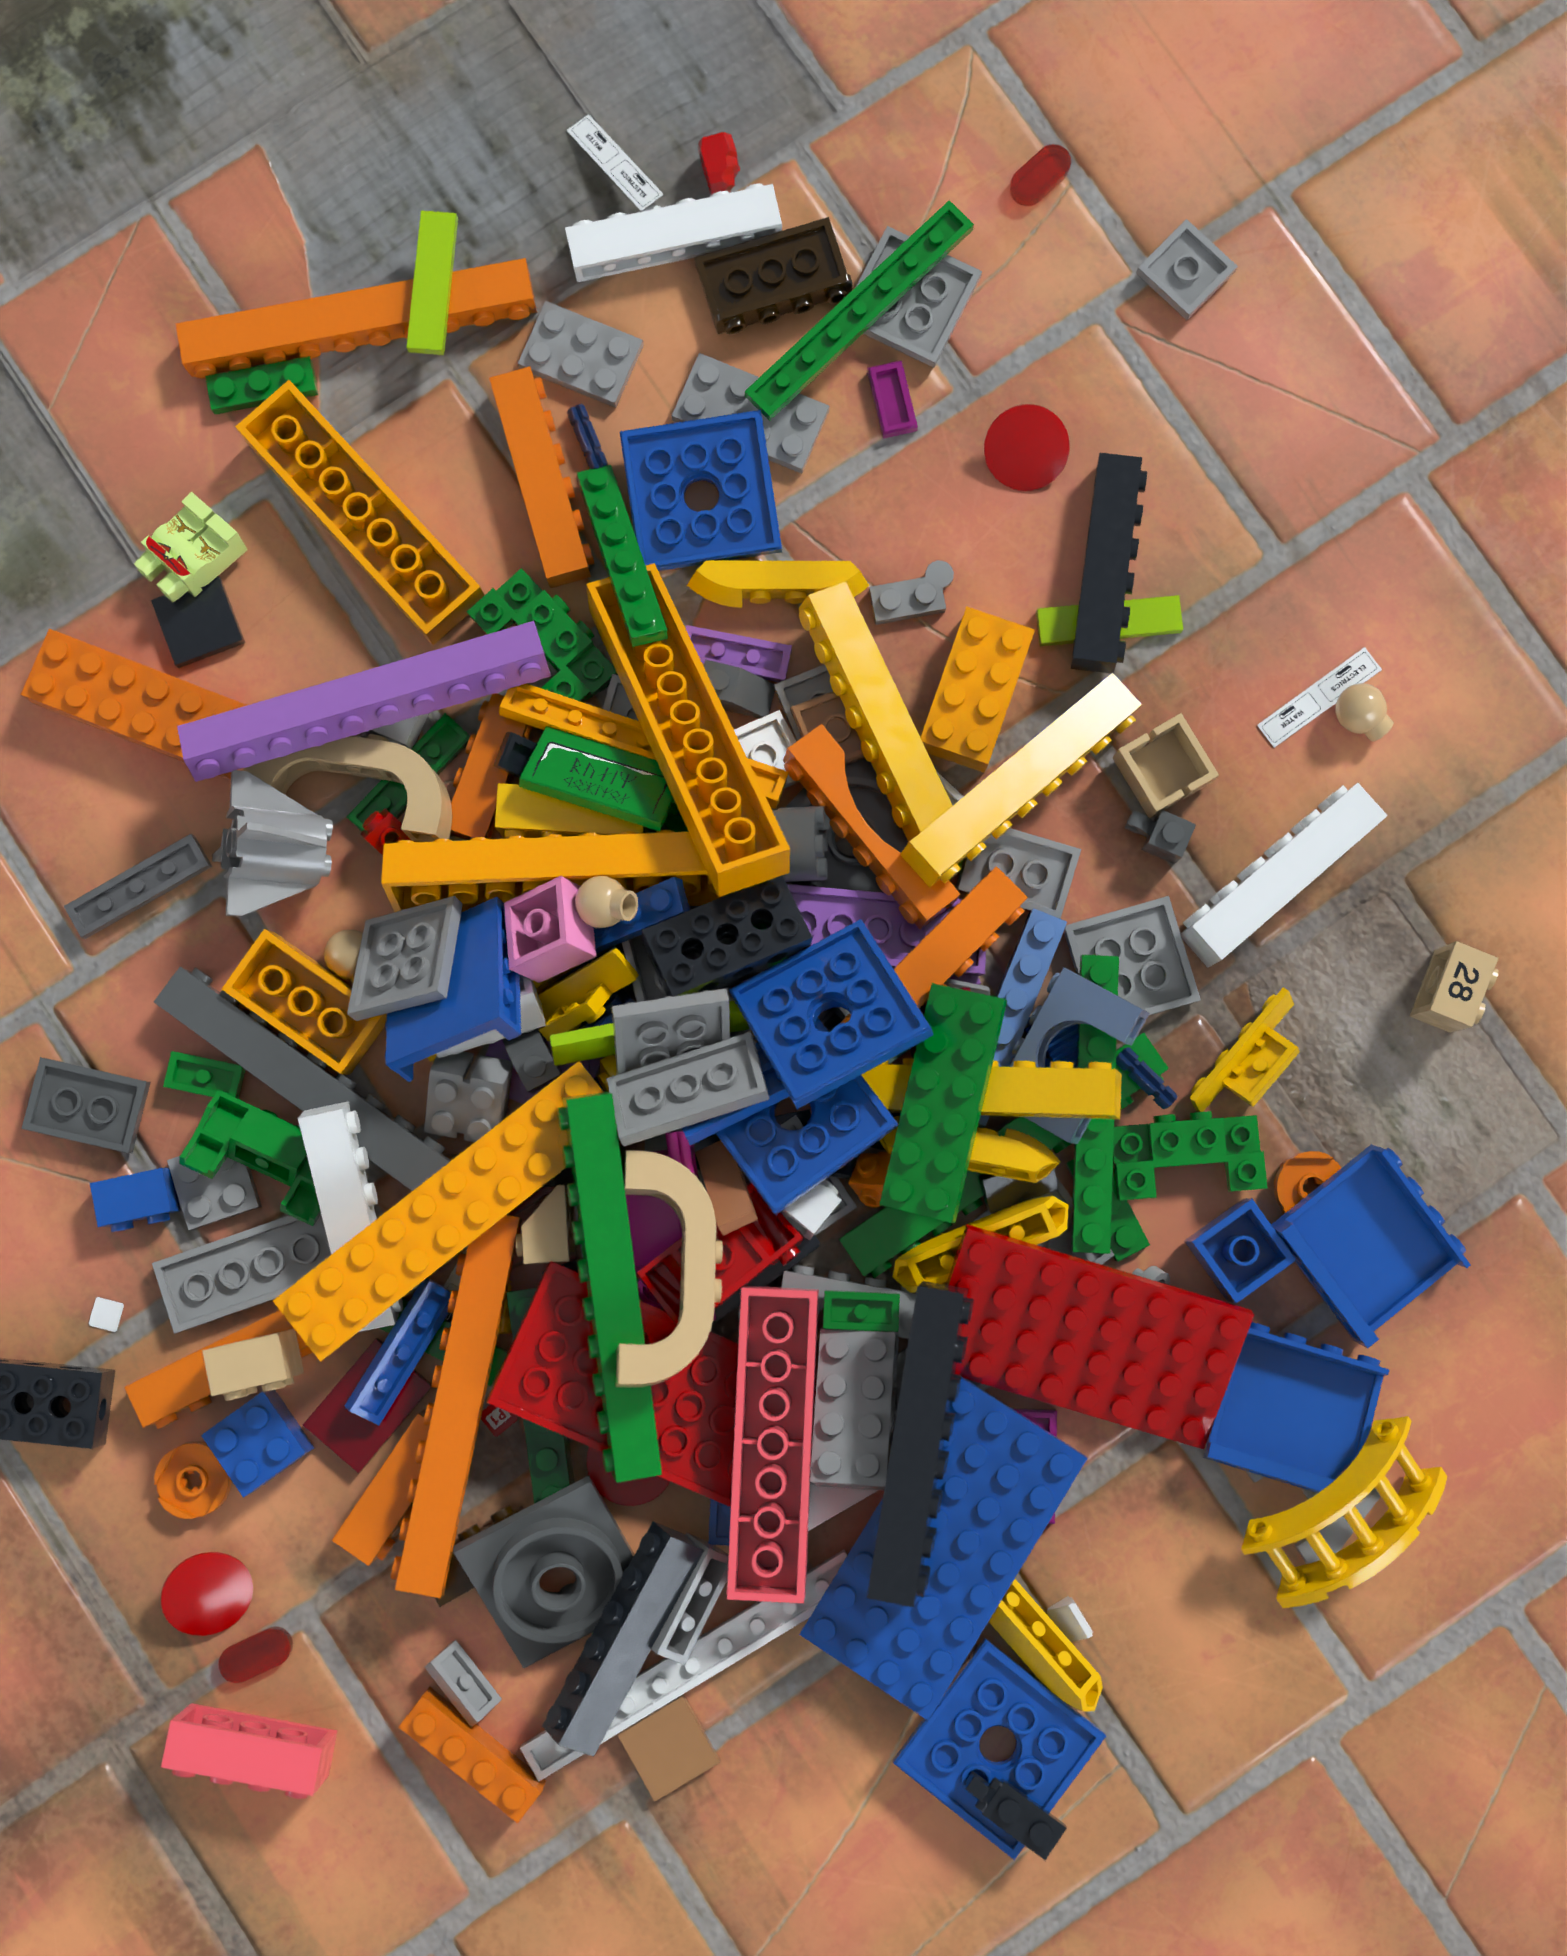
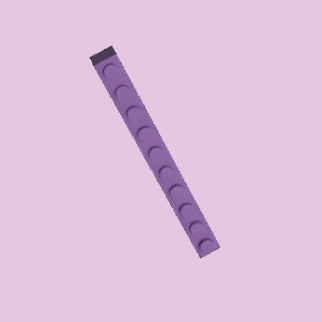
M531 621L179 725L177 729L184 762L197 782L271 759L284 757L301 750L321 746L348 736H355L385 725H392L412 717L429 714L432 711L462 704L479 697L499 693L516 686L533 683L550 677L551 674L535 623Z

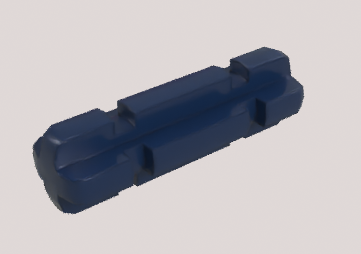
M578 404L567 410L568 418L572 427H574L575 435L584 457H586L589 469L607 466V459L604 452L601 451L600 442L591 421H589V415L585 406Z
M1124 1048L1116 1056V1064L1123 1071L1127 1070L1129 1072L1128 1076L1148 1096L1153 1095L1155 1097L1153 1101L1162 1109L1169 1108L1176 1101L1177 1093L1169 1086L1165 1087L1163 1085L1164 1081L1144 1061L1140 1062L1137 1059L1139 1056L1131 1048Z

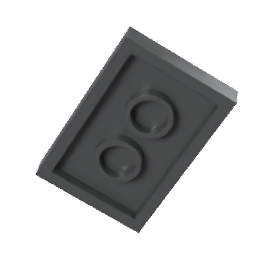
M40 1057L21 1129L125 1153H133L151 1082Z

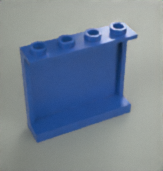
M498 897L461 912L447 998L387 1013V1021L385 1023L386 1065L408 1082L413 1080L415 1062L495 1029L507 1040L521 1035L520 974L509 970L504 902Z
M1372 1144L1271 1224L1296 1258L1295 1263L1351 1338L1367 1349L1379 1340L1374 1333L1376 1329L1454 1266L1460 1265L1464 1268L1471 1266L1463 1255L1466 1252L1464 1245L1453 1234L1449 1235L1442 1225L1445 1223L1442 1215L1433 1206H1427L1421 1198L1424 1194L1422 1188L1413 1178H1407L1399 1168L1403 1164L1396 1153L1390 1148L1384 1149Z
M1252 1322L1214 1420L1203 1458L1319 1493L1348 1468L1365 1444L1371 1430L1383 1377L1389 1374L1390 1369L1379 1367L1380 1360L1369 1356L1358 1355L1357 1360L1343 1356V1349L1332 1345L1321 1344L1320 1349L1306 1345L1307 1339L1299 1335L1285 1333L1284 1338L1269 1334V1327Z

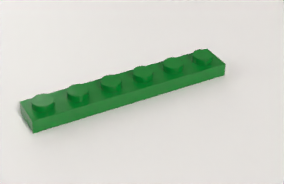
M607 465L598 469L577 472L578 485L632 647L668 639L667 627L612 466Z

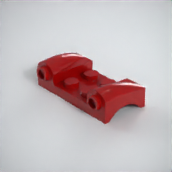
M752 1183L747 1185L758 1219L726 1235L721 1233L716 1222V1240L722 1241L723 1253L722 1263L715 1264V1279H721L722 1294L721 1302L714 1303V1310L771 1264L774 1265L780 1261L785 1266L801 1252L797 1246L802 1242V1235L787 1221L781 1212L775 1216ZM682 1237L637 1272L638 1278L675 1325L678 1323L680 1314Z

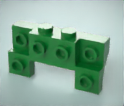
M522 568L497 590L492 588L466 611L468 616L486 634L507 629L513 624L518 626L534 621L545 658L558 672L541 687L542 689L584 703L609 686L612 674L618 675L615 667L594 646L591 640L594 634L581 620L575 623L567 615L571 611L567 604L557 594L551 597L545 590H542Z
M218 1090L207 1105L197 1129L180 1155L179 1164L213 1180L228 1157L290 1186L288 1193L281 1202L280 1211L314 1226L321 1215L300 1125L295 1126L280 1119L269 1110H261Z
M1212 1111L1190 1113V1120L1176 1121L1175 1114L1153 1116L1154 1123L1114 1127L1113 1168L1118 1200L1157 1198L1154 1168L1224 1162L1228 1192L1268 1189L1264 1151L1261 1152L1257 1115L1212 1118Z

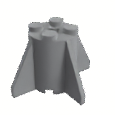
M231 771L230 808L226 818L233 820L231 828L223 829L221 847L213 854L212 862H221V869L229 870L223 875L224 879H227L226 916L242 917L314 888L320 883L321 876L328 877L330 875L332 860L330 855H326L327 841H330L332 836L333 824L330 819H324L322 815L315 814L248 771Z

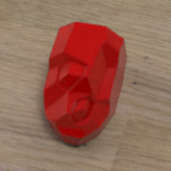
M721 132L702 137L698 142V152L710 194L712 195L719 191L731 192V189L735 186V177L740 171L732 135Z

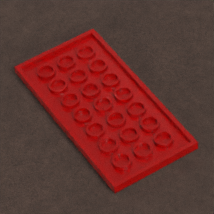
M966 1224L946 1285L969 1289L967 1298L974 1299L971 1321L968 1325L963 1324L961 1336L968 1337L965 1358L962 1360V1364H956L955 1374L962 1375L963 1378L1200 1449L1205 1448L1254 1317L1252 1310L968 1224Z
M551 1261L546 1267L486 1402L602 1452L603 1449H608L607 1434H600L597 1412L603 1411L602 1396L596 1397L593 1388L592 1374L598 1373L597 1358L591 1359L588 1350L587 1336L593 1335L592 1320H585L582 1298L588 1297L587 1282L581 1283L577 1272ZM639 1300L645 1345L660 1342L671 1335L676 1325L667 1313ZM710 1332L700 1352L685 1368L663 1382L650 1385L662 1475L658 1476L731 1507L739 1344ZM815 1378L814 1398L816 1395L817 1378Z

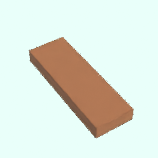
M721 1140L695 1152L721 1233L726 1235L757 1220L758 1218L742 1170Z

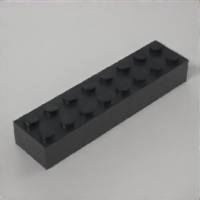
M923 1281L917 1286L867 1593L868 1599L914 1607L917 1597H924L925 1590L928 1588L931 1566L924 1565L925 1557H931L937 1528L930 1527L931 1519H937V1515L940 1512L943 1489L937 1488L938 1479L943 1480L949 1459V1451L943 1450L944 1440H950V1436L953 1433L956 1413L949 1412L950 1401L956 1402V1398L959 1396L962 1375L955 1374L956 1364H962V1360L965 1358L968 1337L961 1336L963 1324L968 1325L971 1321L974 1299L967 1298L969 1290L967 1288Z

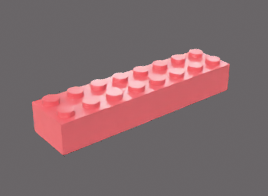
M744 1286L741 1288L727 1583L728 1600L802 1604L805 1601L819 1289Z

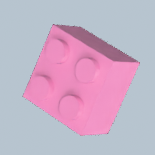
M559 876L504 903L509 970L540 983L596 957L594 928L580 918L575 906V898L580 885Z

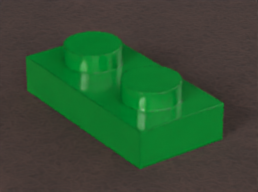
M171 1051L163 1087L213 1097L220 1090L239 1099L246 1069L237 1064Z
M824 1290L823 1329L898 1332L900 1294Z

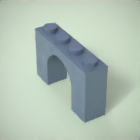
M1064 967L1061 973L1057 972L1050 980L1047 987L1049 995L1043 1006L1039 1005L1034 1010L1029 1020L1031 1028L1025 1039L1021 1038L1016 1043L1011 1057L1014 1058L1013 1061L1036 1062V1067L1045 1068L1046 1051L1051 1040L1058 1032L1075 1024L1092 1025L1123 1043L1132 1046L1149 1012ZM1025 1117L1073 1144L1079 1143L1091 1121L1088 1118Z

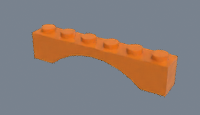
M820 724L787 748L783 762L790 778L795 782L800 781L808 791L807 797L813 806H824V812L830 818V825L833 831L840 838L845 837L854 848L853 854L862 866H868L876 875V882L879 888L886 895L894 897L900 905V913L908 923H915L919 930H921L956 902L961 894L950 881L944 884L939 879L929 887L903 859L900 852L883 841L868 826L858 811L849 791L845 772V751L823 724Z

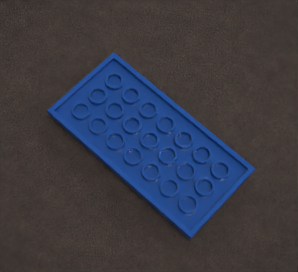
M963 1377L961 1378L959 1396L956 1398V1402L950 1401L949 1412L956 1413L950 1440H944L943 1450L949 1451V1459L943 1480L938 1479L937 1488L943 1489V1496L937 1519H931L930 1527L937 1528L931 1557H925L924 1565L931 1566L928 1588L925 1590L924 1597L918 1596L914 1607L867 1598L882 1498L799 1634L926 1720H929L1088 1459L1087 1456Z

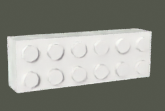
M1359 783L1349 790L1343 785L1318 805V808L1322 811L1321 813L1315 809L1290 829L1295 834L1293 837L1288 832L1264 852L1268 857L1266 860L1260 856L1237 875L1241 881L1239 884L1234 880L1231 881L1210 899L1214 904L1211 908L1205 904L1183 922L1187 929L1181 933L1182 939L1207 968L1225 958L1388 816Z

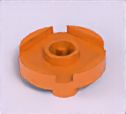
M1318 1151L1301 1152L1283 1161L1274 1180V1194L1282 1213L1285 1214L1308 1195L1307 1192H1303V1184L1308 1183V1178H1314L1315 1184L1321 1185L1342 1168L1338 1162L1330 1155Z
M187 1442L167 1452L158 1463L154 1474V1486L157 1485L160 1504L170 1514L183 1519L203 1517L218 1509L226 1500L232 1484V1480L208 1445L203 1442ZM197 1471L200 1474L199 1479L202 1481L201 1487L195 1486L190 1490L187 1488L189 1481L184 1476L186 1473L192 1474Z

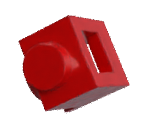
M386 808L381 813L378 811L372 813L362 825L364 830L360 835L382 855L384 844H387L384 838L389 832H395L397 836L391 843L401 840L412 841L401 830L402 823Z

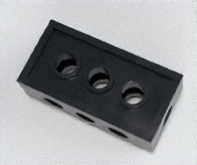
M783 876L732 892L642 930L643 946L667 997L727 988L771 968L810 947L812 944V935ZM763 923L769 926V928L759 930L754 925ZM723 938H731L735 942L726 945L719 942V940ZM695 952L701 956L697 959H688L684 955Z
M0 1358V1440L94 1449L105 1445L115 1370ZM28 1393L34 1401L32 1409L27 1404ZM65 1397L71 1403L70 1413L63 1406Z

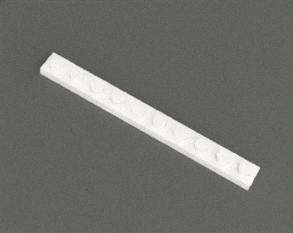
M842 1550L807 1571L804 1604L758 1601L700 1636L685 1665L665 1657L640 1672L601 1744L810 1618L846 1559V1551ZM546 1730L521 1744L520 1747L538 1782L584 1755V1753L558 1745Z

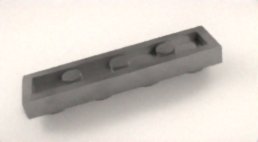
M189 834L68 903L64 908L80 937L87 939L206 871L212 865L193 834Z

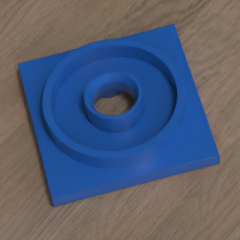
M761 410L619 431L634 534L645 566L655 563L658 571L702 565L706 560H735L782 552ZM708 481L716 486L719 491V499L711 510L696 512L687 506L684 496L687 488L692 483Z
M862 919L729 990L797 1109L934 1035L932 1028ZM841 1007L851 1014L847 1023L837 1025L831 1032L819 1031L815 1027L817 1017L827 1009Z
M817 1017L815 1023L816 1029L819 1031L828 1032V1030ZM758 1042L755 1043L762 1066L768 1063L769 1060ZM862 1075L810 1102L809 1104L812 1109L811 1118L800 1129L788 1130L777 1123L775 1119V1109L779 1103L777 1102L717 1132L716 1135L776 1216L897 1128L898 1123Z
M984 1638L957 1673L930 1719L926 1720L924 1718L894 1757L893 1764L1015 1860L1025 1846L982 1815L981 1811L975 1807L979 1799L965 1789L966 1785H964L971 1772L974 1771L989 1783L994 1776L1000 1780L1003 1778L1050 1813L1106 1738V1734ZM994 1726H1002L1009 1729L1016 1739L1014 1753L1002 1762H993L986 1759L979 1747L983 1733Z

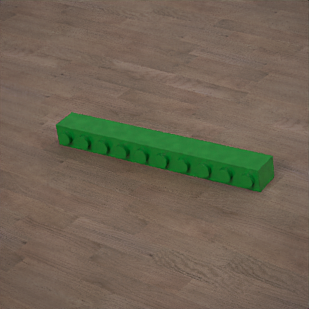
M1144 1032L1137 1035L1132 1046L1124 1044L1116 1050L1117 1056L1124 1048H1131L1139 1056L1137 1059L1140 1062L1144 1061L1164 1081L1161 1074L1169 1068ZM1116 1064V1070L1122 1074L1121 1111L1134 1102L1131 1095L1138 1091L1140 1087L1128 1076L1129 1072L1127 1070L1123 1071ZM1017 1117L996 1131L998 1136H1004L1007 1128L1025 1133L1040 1141L1050 1150L1053 1149L1055 1154L1072 1144L1025 1117ZM967 1171L961 1196L962 1200L958 1212L962 1211L965 1216L983 1204L980 1200L983 1193L979 1176L984 1173ZM884 1207L838 1238V1240L861 1274L866 1276L870 1273L875 1278L892 1266L888 1261L900 1252L903 1255L920 1245L919 1239L930 1231L935 1237L953 1224Z
M610 1092L562 1098L563 1107L557 1108L560 1130H567L568 1145L562 1146L565 1168H572L573 1183L567 1184L568 1198L571 1207L577 1206L578 1221L572 1222L573 1236L576 1245L582 1244L583 1259L577 1260L578 1274L581 1283L587 1282L588 1297L582 1298L583 1312L586 1321L592 1320L593 1335L587 1336L588 1350L591 1359L597 1358L598 1373L592 1374L593 1388L596 1397L602 1396L603 1411L597 1412L600 1434H607L608 1449L602 1450L604 1469L606 1473L612 1472L616 1483L662 1475L651 1386L616 1387L617 1347L619 1344L645 1345L613 1095Z

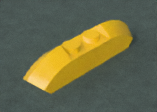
M706 560L695 571L687 584L694 592L707 600L720 605L742 608L743 599H750V602L757 604L769 603L771 599H785L787 603L800 604L804 602L808 595L843 582H847L853 597H855L870 585L861 571L851 561Z
M900 1115L893 1117L899 1124ZM897 1128L879 1140L887 1154L892 1153ZM977 1128L968 1171L1037 1183L1048 1176L1060 1163V1160L1044 1144L1025 1133L1007 1128L1004 1136H998V1133L994 1130Z
M1055 1196L1040 1197L1015 1204L968 1223V1225L1038 1245L1061 1235L1067 1229L1069 1205ZM966 1225L934 1237L900 1256L895 1261L893 1278L910 1293H916L917 1286L923 1281L939 1284L947 1282Z
M1014 1579L990 1618L989 1623L1053 1694L1078 1710L1095 1711L1103 1688L1100 1674L1019 1582Z

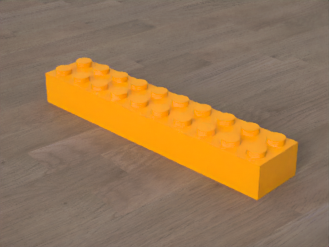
M655 563L646 565V569L667 627L668 639L632 647L609 577L587 583L589 612L718 897L790 873V847Z
M661 830L656 833L638 834L632 831H624L616 835L585 833L581 836L563 837L558 834H549L540 838L510 836L507 839L489 840L484 837H475L465 841L436 839L433 842L401 840L396 843L384 844L381 884L394 912L455 896L463 903L461 912L495 897L506 903L559 876L580 886L592 877L607 876L618 881L625 890L635 893L670 878L677 877L683 881L690 906H701L720 898L713 887L689 832Z
M578 1061L273 1300L274 1304L321 1362L565 1169L562 1146L568 1145L567 1130H560L557 1108L563 1107L562 1098L602 1093L604 1091L581 1062Z

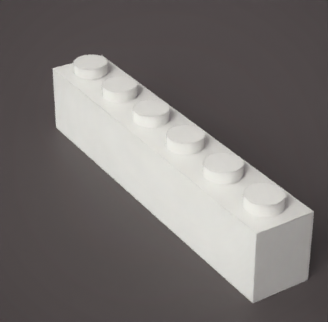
M753 184L746 187L745 190L732 193L719 191L708 198L699 200L686 198L678 201L675 205L665 207L649 206L641 212L632 214L615 213L607 219L594 222L582 220L574 223L571 227H566L565 230L576 280L581 282L701 256L782 231V222L773 184L765 186L763 184Z
M348 1101L304 1110L298 1117L331 1254L377 1219L374 1205L378 1203L376 1188L373 1182L368 1183L365 1169L369 1168L368 1155L365 1147H359L356 1133H360L359 1117L356 1111L350 1110ZM402 1298L359 1332L395 1325L399 1311H403Z

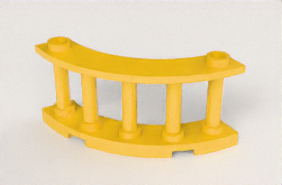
M1409 1416L1374 1420L1367 1440L1356 1458L1336 1480L1315 1496L1283 1512L1249 1520L1241 1551L1244 1555L1264 1551L1269 1555L1282 1574L1276 1597L1282 1608L1298 1607L1320 1602L1329 1598L1328 1592L1344 1585L1352 1589L1373 1577L1393 1562L1420 1534L1417 1527L1426 1514L1433 1515L1443 1494L1448 1476L1442 1467L1420 1469L1404 1445L1412 1422ZM1395 1460H1397L1405 1472V1477L1398 1494L1385 1476ZM1375 1488L1387 1505L1388 1510L1372 1528H1369L1355 1506ZM1343 1516L1358 1539L1334 1553L1319 1531ZM1305 1538L1320 1560L1295 1567L1282 1547Z

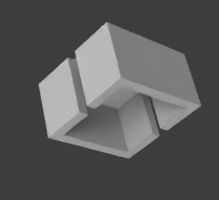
M461 1052L442 1058L437 1056L430 1069L424 1132L457 1138L459 1133H463L464 1140L476 1142L507 1118L513 1069L512 1062L481 1055L470 1080L464 1078L473 1061V1053Z

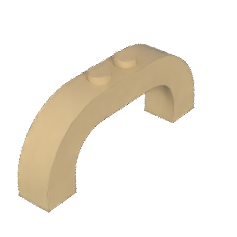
M370 734L368 738L356 737V735L348 736L321 746H315L284 757L254 764L242 770L248 771L283 794H286L288 788L296 779L313 771H329L398 782L405 786L407 792V808L401 830L412 841L433 842L436 839H449L452 805L443 781L416 752L406 746L390 742L387 738L379 735Z
M626 1150L623 1165L625 1195H646L663 1200L676 1212L682 1228L680 1314L674 1331L664 1340L654 1344H619L617 1347L616 1387H644L663 1382L679 1373L697 1356L704 1346L712 1327L714 1303L721 1302L722 1281L721 1279H715V1264L722 1263L723 1244L722 1241L716 1240V1218L711 1199L702 1183L688 1168L662 1154Z

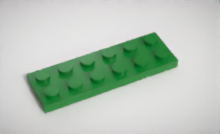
M931 984L924 1017L932 1028L934 1035L917 1044L879 1205L950 1223L956 1222L1007 1005L1006 999L939 984Z

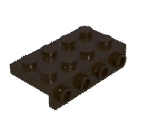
M829 217L694 257L717 334L724 332L736 334L743 331L746 326L757 322L768 324L779 319L781 315L790 312L795 314L805 313L811 310L814 305L823 302L830 304L838 303L852 291L853 282L851 276L847 274Z

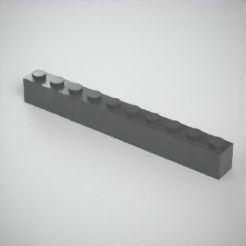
M179 967L154 1000L155 1004L303 1112L304 1110L348 1101L350 1110L356 1111L359 1117L360 1133H356L359 1147H365L369 1160L410 1190H415L451 1161L442 1154L445 1150L444 1146L428 1135L424 1140L413 1133L416 1128L415 1125L399 1114L395 1119L383 1111L387 1106L370 1093L364 1098L354 1090L358 1085L344 1074L338 1073L335 1077L325 1069L327 1064L310 1052L308 1055H305L296 1048L298 1043L281 1031L279 1034H276L267 1027L269 1023L253 1011L247 1013L238 1006L240 1004L239 1001L225 991L218 992L211 987L210 984L213 979L195 967L191 972Z

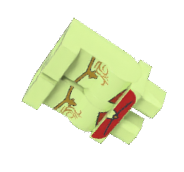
M193 492L189 493L181 501L184 507L168 523L158 527L152 537L148 535L141 541L146 551L134 563L138 571L150 582L163 570L168 573L156 585L171 602H175L187 591L196 597L203 591L201 587L213 581L248 550L238 532L219 515L214 513Z

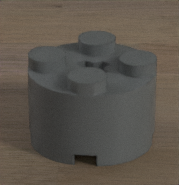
M824 806L772 809L790 847V873L782 875L785 882L827 880V859L821 858L824 857V851H828L827 829L820 830V828H825Z

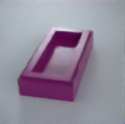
M902 360L867 368V375L883 439L916 432L918 425Z

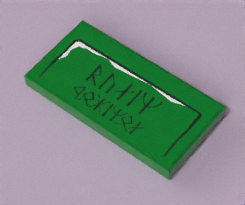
M546 726L519 778V787L657 831H661L674 802V798L657 760Z

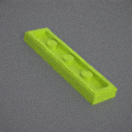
M421 210L406 347L409 353L444 355L458 226L456 213Z
M1179 595L1124 600V606L1130 607L1128 628H1121L1120 639L1182 633L1183 622ZM1079 605L1037 608L1036 618L1040 646L1074 643Z

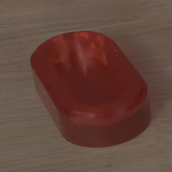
M1057 144L1047 145L1037 152L1014 173L1010 184V194L1013 200L1023 206H1032L1043 199L1068 175L1071 166L1069 152L1063 146Z
M278 1626L268 1627L230 1645L222 1652L218 1662L219 1671L223 1678L229 1682H245L285 1662L293 1650L292 1637L287 1630Z

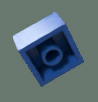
M1243 1198L1184 1240L1227 1302L1238 1303L1296 1261V1258L1252 1198Z
M276 1390L262 1391L201 1435L242 1497L259 1489L315 1448Z

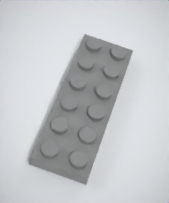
M289 1215L154 1262L152 1266L173 1332L176 1334L274 1300L328 1258L331 1252L322 1215H320L314 1226Z

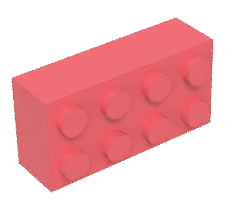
M191 1703L170 1720L161 1768L171 1769L172 1774L178 1777L190 1778L198 1774L209 1776L210 1781L216 1784L229 1785L233 1781L248 1784L247 1788L253 1791L267 1792L273 1788L284 1790L285 1795L288 1797L305 1799L308 1798V1795L313 1796L329 1776L338 1730Z

